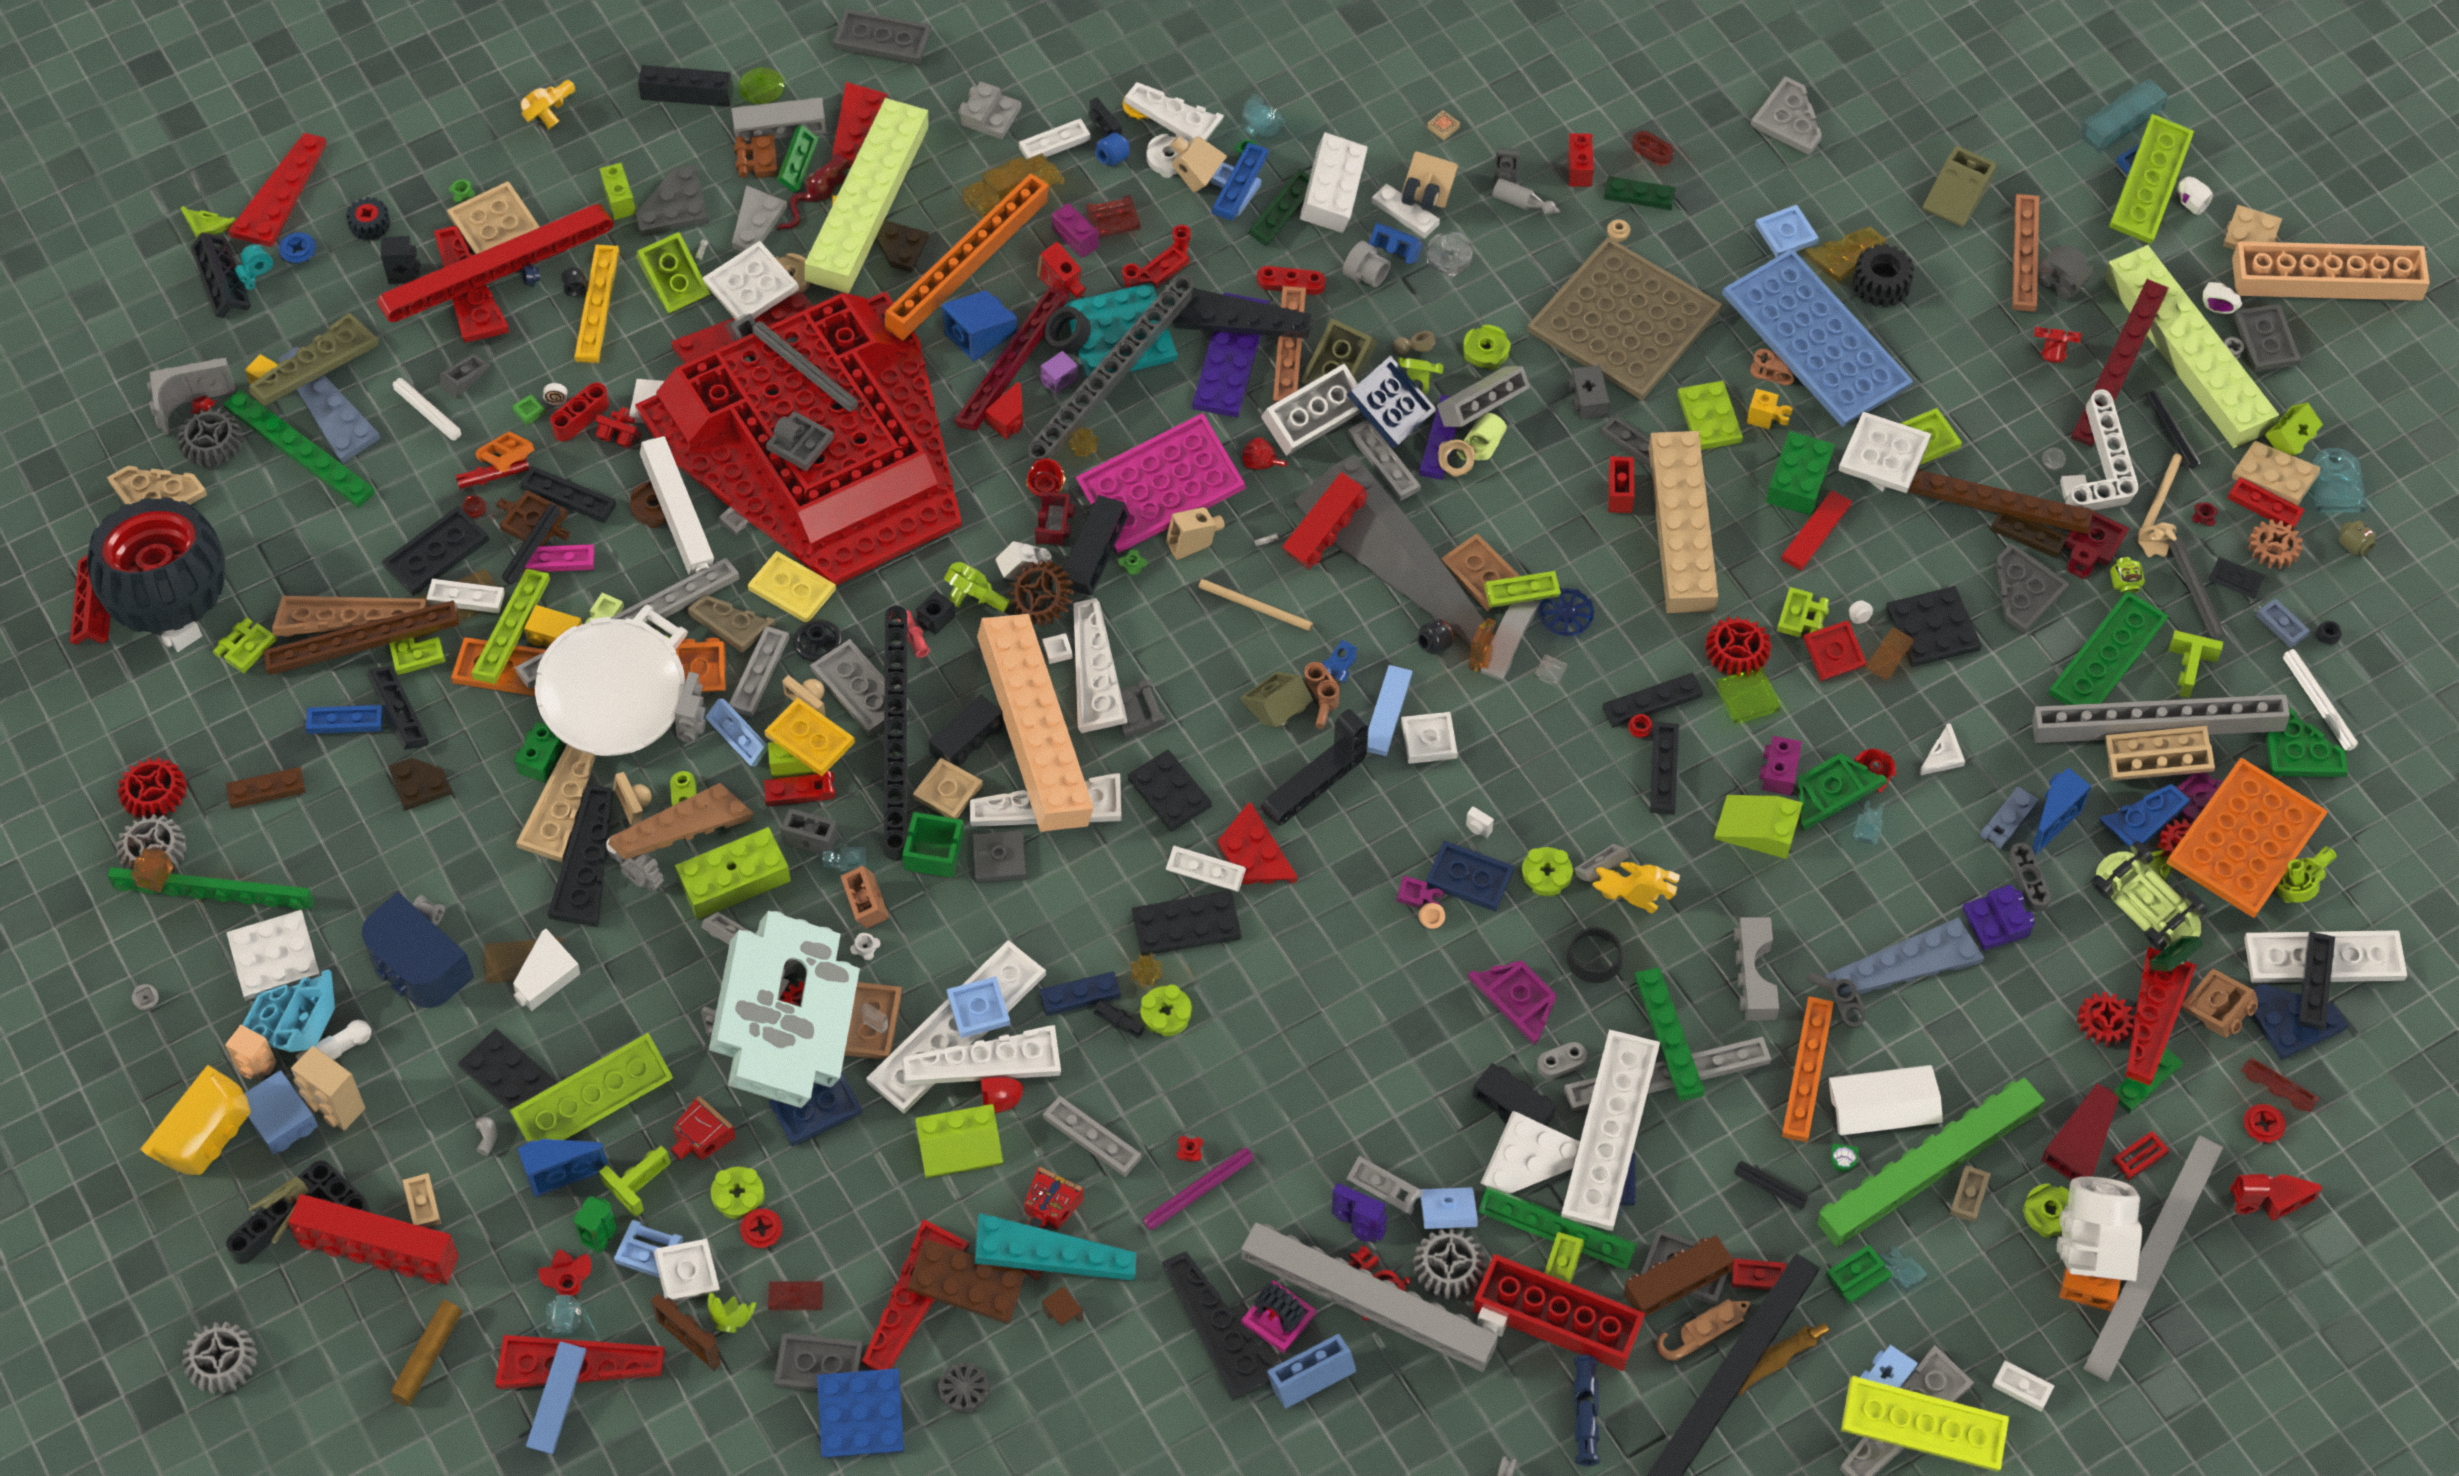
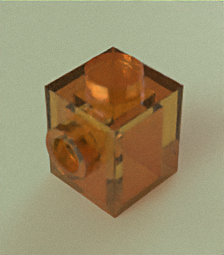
M145 848L141 856L136 858L131 874L137 886L160 893L173 869V865L168 854L159 849L153 851Z

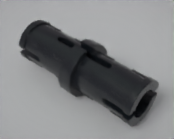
M1103 1000L1097 1003L1093 1012L1094 1015L1111 1023L1115 1029L1120 1028L1137 1039L1143 1034L1145 1030L1143 1028L1146 1027V1024L1127 1015V1011L1114 1008Z

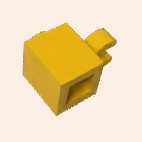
M1756 389L1750 404L1747 424L1770 429L1772 421L1775 419L1779 424L1786 426L1789 423V417H1785L1783 414L1791 416L1793 408L1787 405L1777 406L1778 394Z

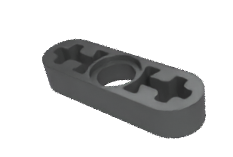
M2016 843L2012 846L2009 854V861L2027 906L2033 911H2043L2050 902V891L2033 849L2026 843ZM2017 852H2020L2021 855H2026V856H2025V859H2024V863H2025L2024 866H2022V865H2023L2022 857H2021V856H2016V855H2017ZM2031 872L2037 879L2033 882L2026 881L2023 878V874ZM2035 888H2037V896L2039 898H2043L2042 902H2039L2038 899H2033L2035 896Z

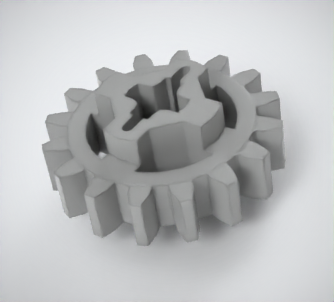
M617 852L615 853L617 856L616 860L621 863L620 866L623 868L621 870L625 877L632 880L636 886L646 887L649 891H655L663 883V875L658 871L659 868L656 867L658 863L647 853L626 860Z

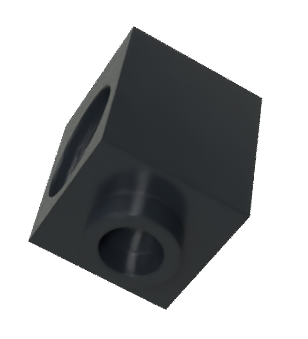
M937 590L916 608L919 626L926 631H931L935 635L955 617L954 603Z

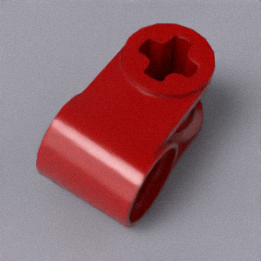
M2247 1174L2236 1177V1180L2230 1186V1192L2235 1197L2236 1206L2234 1209L2237 1214L2245 1215L2257 1211L2264 1199L2268 1197L2270 1184L2266 1174Z

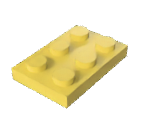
M776 551L750 581L748 590L806 623L814 617L835 592L836 586L829 580Z

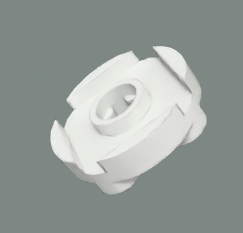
M1162 134L1153 138L1149 142L1147 150L1148 165L1165 178L1178 174L1172 166V162L1179 153L1170 146L1176 137H1169V134ZM1166 152L1169 154L1174 153L1171 157L1165 156Z

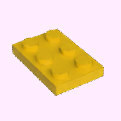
M798 697L765 730L767 738L821 776L855 743L852 735Z

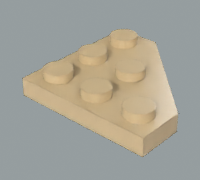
M126 466L107 477L109 484L124 504H132L145 498L162 499V497H169L175 501H184L191 505L207 496L205 488L196 476L191 473L178 475L171 474L170 471L151 469V471L138 470V467Z

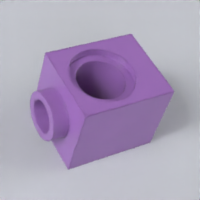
M1061 351L1041 365V382L1046 388H1051L1057 394L1078 380L1077 364Z

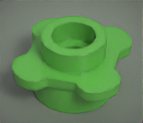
M457 180L449 187V192L453 193V200L456 203H461L468 198L475 197V191L471 190V183L469 181Z
M1130 550L1128 555L1119 558L1118 564L1123 567L1127 574L1136 575L1142 571L1143 567L1147 566V559L1139 556L1137 550Z

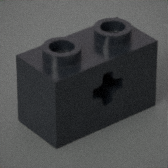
M410 236L381 237V259L388 284H403L416 280L417 273H421L420 260L417 259L416 245H412Z

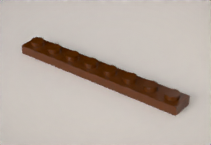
M1922 470L1916 471L1908 490L1909 493L1995 513L2002 512L2003 514L2006 513L2026 520L2088 534L2094 510Z
M452 600L264 650L266 671L269 675L460 625L457 605Z

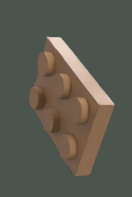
M1475 534L1440 559L1454 579L1486 611L1493 607L1489 608L1484 584L1487 581L1520 576L1478 534Z
M857 982L844 1055L885 1060L891 1054L902 997V987Z

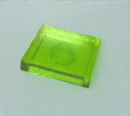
M1760 667L1758 672L1751 669L1750 675L1741 672V676L1734 674L1716 680V686L1734 724L1780 711L1781 706L1763 667Z

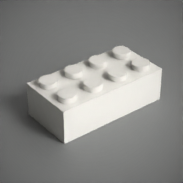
M1324 133L1316 151L1300 215L1301 220L1340 233L1344 232L1351 218L1367 146Z
M1343 364L1268 407L1261 418L1285 455L1288 456L1362 413L1346 395L1358 384L1346 365Z

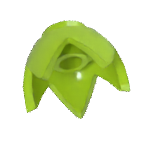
M709 1293L708 1312L711 1321L716 1323L715 1329L736 1333L737 1327H743L751 1318L756 1306V1302H752L748 1308L746 1303H742L739 1306L735 1296L731 1297L722 1306L720 1298H715L714 1294Z

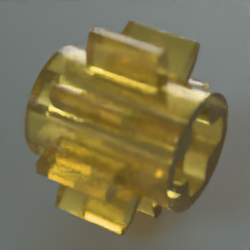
M1080 427L1075 433L1071 432L1069 448L1075 449V456L1080 455L1087 458L1092 452H1097L1099 440L1097 435L1093 436L1092 429Z
M1140 954L1138 961L1131 963V969L1133 970L1132 980L1138 979L1140 986L1144 984L1154 986L1156 978H1162V971L1160 970L1161 961H1155L1153 954L1149 956H1142Z

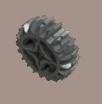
M210 407L208 412H204L201 409L200 414L195 415L192 413V419H184L185 425L179 426L180 433L177 434L178 447L183 457L188 459L192 465L197 463L201 468L206 464L211 468L212 464H217L220 467L222 461L229 463V457H236V451L241 450L243 431L235 416L232 417L229 411L224 413L219 408L214 412Z

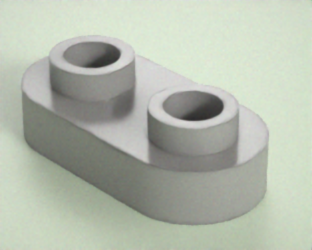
M1571 1042L1544 1052L1538 1058V1073L1546 1079H1554L1576 1071L1585 1065L1587 1051L1583 1045ZM1570 1052H1577L1578 1055L1572 1056ZM1549 1060H1551V1061H1553L1555 1064H1554V1065H1548L1546 1062L1549 1061Z

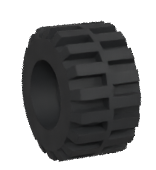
M1876 244L1873 248L1868 247L1865 249V252L1859 254L1852 281L1854 291H1858L1857 296L1859 298H1864V302L1867 304L1871 302L1876 307L1878 305L1888 307V304L1895 306L1898 301L1902 302L1905 300V296H1908L1911 288L1914 264H1912L1911 257L1906 256L1904 250L1899 251V247H1889V244H1884V246ZM1877 273L1886 274V275H1889L1890 278H1883V277H1880V276H1878V275H1876V274H1877Z

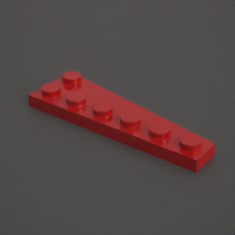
M303 133L228 231L230 237L273 247L327 144L324 137Z
M457 225L434 231L443 267L472 256ZM486 284L452 298L464 343L509 333L508 325Z
M802 292L785 298L754 320L756 324L762 322L768 327L813 305ZM735 318L671 342V347L684 364L733 342L724 325L735 320Z
M2148 946L2144 959L2125 1076L2150 1086L2197 965L2186 961L2175 967L2172 971L2152 970L2149 962L2162 951Z
M923 1219L911 1246L907 1261L904 1262L898 1282L892 1290L889 1303L880 1318V1324L876 1328L862 1362L865 1367L871 1370L892 1369L935 1302L934 1299L907 1291L924 1239L963 1252L968 1250L969 1242Z
M504 1335L495 1386L496 1389L546 1385L559 1342L586 1348L587 1350L576 1383L662 1376L666 1350L664 1346Z

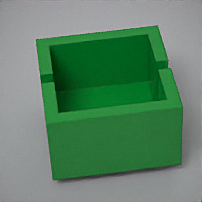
M913 812L908 831L909 836H907L902 854L904 870L954 878L959 859L958 854H960L964 839L963 820Z

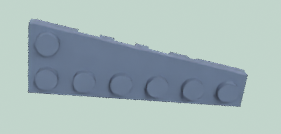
M295 347L278 358L279 363L294 357L299 347ZM325 375L296 389L341 464L380 439L379 433Z
M1958 917L1828 973L1825 977L1833 981L1836 979H1849L1855 984L1858 994H1863L1875 989L1879 990L1890 987L1894 983L1914 981L1917 977L1925 975L1930 977L1938 975L1941 971L1957 970L1977 965L1983 962L1984 957ZM1841 985L1837 989V993L1841 998H1848L1852 994V989L1848 985Z

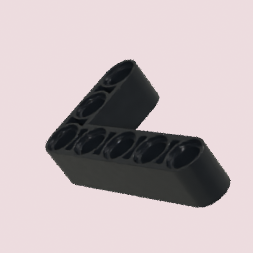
M1351 709L1345 710L1335 722L1334 744L1270 794L1263 801L1261 810L1278 826L1288 822L1365 759L1367 755L1369 726Z
M316 1161L297 1176L308 1187L309 1192L306 1194L307 1196L318 1199L324 1198L326 1201L351 1208L362 1207V1211L371 1213L365 1197L328 1162ZM327 1174L325 1178L317 1179L320 1175ZM338 1191H345L340 1196H334ZM283 1197L267 1209L263 1207L236 1229L226 1241V1247L232 1259L238 1264H246L268 1247L296 1202L294 1201L290 1204ZM280 1210H287L281 1215H276ZM267 1227L263 1232L256 1233L259 1228ZM240 1245H246L244 1249L236 1251Z

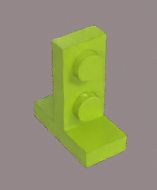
M2174 631L2168 651L2183 655L2181 665L2185 666V671L2180 672L2177 686H2181L2180 696L2190 698L2195 684L2199 659L2217 663L2222 651V641Z
M660 1146L656 1150L649 1151L644 1156L643 1161L637 1166L627 1169L621 1179L607 1165L599 1171L602 1183L637 1217L644 1209L641 1199L635 1193L670 1165L671 1162L668 1152Z

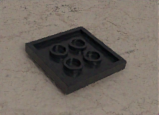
M1956 586L1886 604V610L1911 667L1981 650L1982 644Z

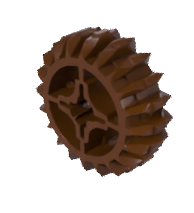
M1039 560L1037 564L1029 562V569L1025 566L1021 567L1023 574H1014L1018 579L1017 583H1010L1015 588V591L1009 592L1010 596L1015 597L1010 602L1012 606L1016 607L1014 612L1018 615L1029 614L1032 625L1038 623L1040 626H1045L1046 622L1051 625L1054 624V617L1058 620L1062 619L1060 612H1069L1065 606L1067 603H1073L1071 599H1068L1069 595L1074 594L1073 590L1068 589L1073 585L1071 580H1067L1069 574L1065 571L1062 572L1063 568L1060 565L1055 566L1051 561L1045 563V561ZM1038 577L1037 581L1034 584L1030 585L1031 582ZM1052 578L1055 580L1057 593L1053 592V582H1051ZM1034 591H1038V592L1044 591L1045 593H1048L1049 595H1044V594H1043V595H1039V594L1035 593ZM1027 593H1029L1031 597V608L1027 603ZM1053 601V603L1047 609H1045L1046 605L1049 602Z

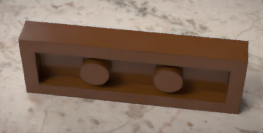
M301 767L226 783L231 809L306 793Z

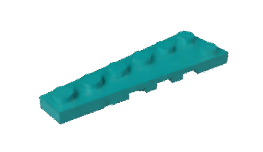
M978 1215L975 1249L976 1264L1134 1281L1136 1252L995 1216Z

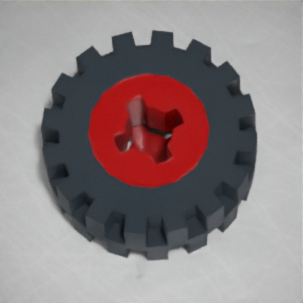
M366 197L365 200L360 198L357 203L355 201L351 203L352 207H348L346 217L349 229L356 238L360 239L362 237L366 241L368 238L375 240L376 236L378 238L382 237L381 233L386 234L387 228L390 227V218L383 201H378L375 197L370 200V197Z

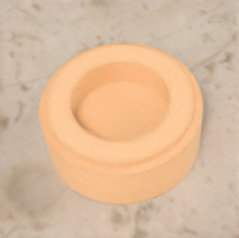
M1427 903L1419 911V921L1427 928H1438L1445 920L1444 909L1436 903Z

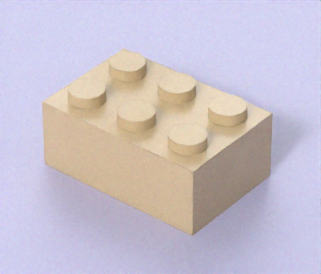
M312 1046L292 1066L291 1070L295 1077L294 1082L300 1088L298 1092L304 1098V1103L312 1113L318 1111L322 1114L323 1119L331 1127L334 1128L337 1125L345 1131L366 1109L352 1074L316 1047Z

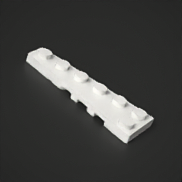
M1097 598L1073 603L1078 729L1081 733L1125 724L1127 723V717L1100 603Z
M1120 773L1089 778V781H1085L1094 808L1090 822L1121 821ZM1025 790L970 800L971 826L1037 824L1028 793Z
M1055 1025L1023 1031V1034L1000 1036L992 1041H976L973 1045L964 1047L957 1045L944 1050H934L906 1056L902 1060L905 1085L981 1081V1079L987 1078L1013 1079L1060 1076L1061 1073Z

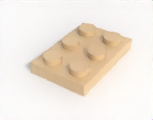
M2254 441L2233 471L2232 479L2237 481L2241 477L2298 506L2320 474L2321 467Z

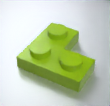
M414 637L389 643L395 670L398 675L446 662L439 637L415 643Z

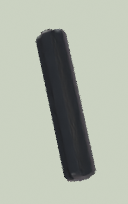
M1740 1161L1735 1168V1175L1798 1209H1803L1808 1202L1806 1194L1744 1161Z

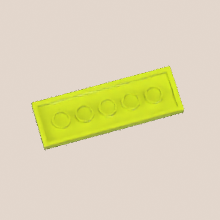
M1852 1376L1849 1381L1841 1431L1999 1471L2001 1470L2009 1417Z

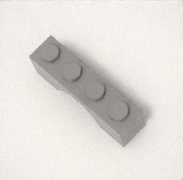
M1771 917L1740 918L1739 926L1734 928V942L1739 943V950H1736V965H1741V973H1738V988H1743V996H1740V1011H1745V1021L1776 1020L1779 1011L1777 985L1764 980L1755 968V961L1771 950L1773 942Z

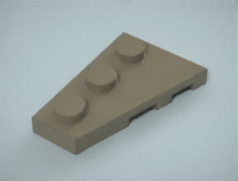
M703 595L688 608L689 616L741 653L760 639L766 626L771 628L775 626V619L769 617L763 619L755 616L753 611L746 610L744 612L732 608V604L707 595Z

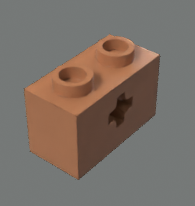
M860 866L841 876L857 922L868 929L889 919L878 883L871 871L864 866Z

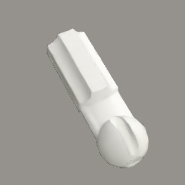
M357 1019L348 1024L347 1028L334 1036H328L318 1042L316 1048L334 1060L351 1047L365 1044L370 1039L372 1031L366 1021ZM308 1050L295 1055L296 1059L299 1060Z

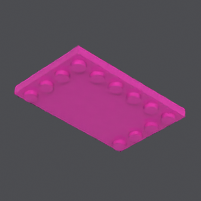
M1204 413L1076 477L1090 505L1096 502L1098 495L1125 502L1130 514L1114 547L1118 554L1168 529L1172 514L1202 507L1207 509L1246 489L1243 479Z

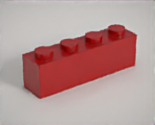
M1341 472L1282 546L1286 555L1308 570L1312 565L1315 566L1321 560L1322 553L1327 546L1333 545L1338 532L1348 526L1353 513L1365 504L1368 495L1364 487Z

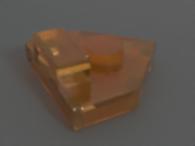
M1488 618L1479 625L1471 642L1470 670L1478 672L1480 667L1488 669L1493 653L1492 644L1495 635L1492 633L1496 621Z

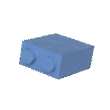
M281 1070L244 1093L248 1099L251 1111L246 1119L272 1155L286 1150L290 1147L291 1143L301 1137L308 1136L318 1127L313 1114Z

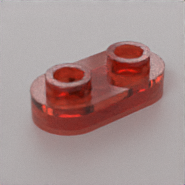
M1639 131L1633 135L1632 149L1636 153L1657 165H1667L1673 160L1674 149L1669 143L1647 131Z

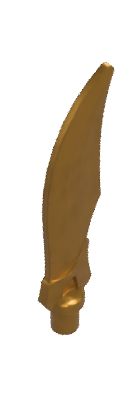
M1822 1323L1814 1328L1804 1326L1797 1334L1769 1347L1738 1393V1396H1741L1758 1380L1785 1368L1786 1364L1795 1354L1797 1355L1806 1349L1815 1347L1819 1337L1829 1332L1826 1323Z

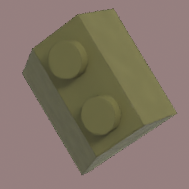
M1276 671L1240 697L1241 702L1264 725L1276 728L1285 725L1288 722V718L1292 715L1303 712L1307 708L1306 705L1313 701L1300 675Z

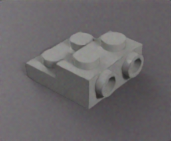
M979 82L977 87H971L968 102H962L960 105L961 125L1003 139L1022 107L1021 101L1001 95V90L998 87Z
M689 672L675 710L677 738L687 743H696L698 735L703 734L706 720L703 719L705 707H702L704 698L701 697L703 685L699 683V674Z

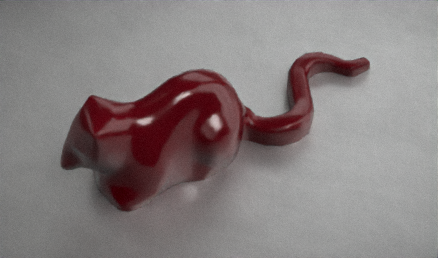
M836 153L830 162L819 168L815 173H811L806 180L807 192L796 193L790 198L789 206L794 217L793 221L787 224L780 223L776 229L778 231L782 228L793 229L799 225L798 202H818L828 199L832 195L833 189L845 181L846 175L843 171L851 168L850 162L840 153Z

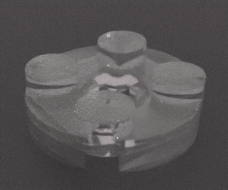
M1450 232V235L1439 233L1428 243L1427 262L1435 270L1454 277L1459 272L1467 269L1471 264L1473 256L1472 244L1466 236L1460 233ZM1445 251H1454V255H1446Z

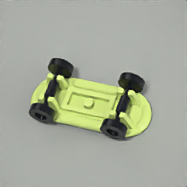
M2135 841L2130 846L2133 853L2116 852L2105 857L2100 862L2096 870V876L2091 879L2093 887L2104 898L2113 900L2144 931L2146 939L2155 949L2162 951L2181 936L2200 937L2201 922L2199 917H2202L2207 912V908L2193 893H2188L2182 899L2148 865L2154 858L2141 842Z

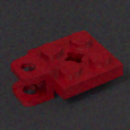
M2094 512L2088 534L2071 531L2065 540L2064 546L2073 550L2067 565V572L2085 579L2091 574L2096 562L2108 567L2128 534L2129 528ZM2097 534L2100 536V540H2095L2091 536ZM2081 565L2084 570H2077L2075 566Z

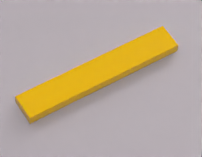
M595 245L574 356L575 362L599 363L618 262L619 246Z

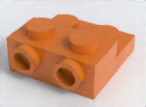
M706 638L705 642L684 639L677 647L676 653L683 666L685 682L689 672L699 674V683L703 685L702 692L726 691V648L724 641H720L719 638Z

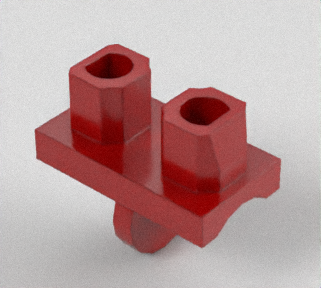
M622 407L619 412H611V417L616 420L599 414L595 420L599 424L596 433L598 439L610 442L613 432L620 433L616 443L627 449L631 448L635 439H641L642 433L638 432L637 427L627 424H634L635 418L629 416L630 410Z

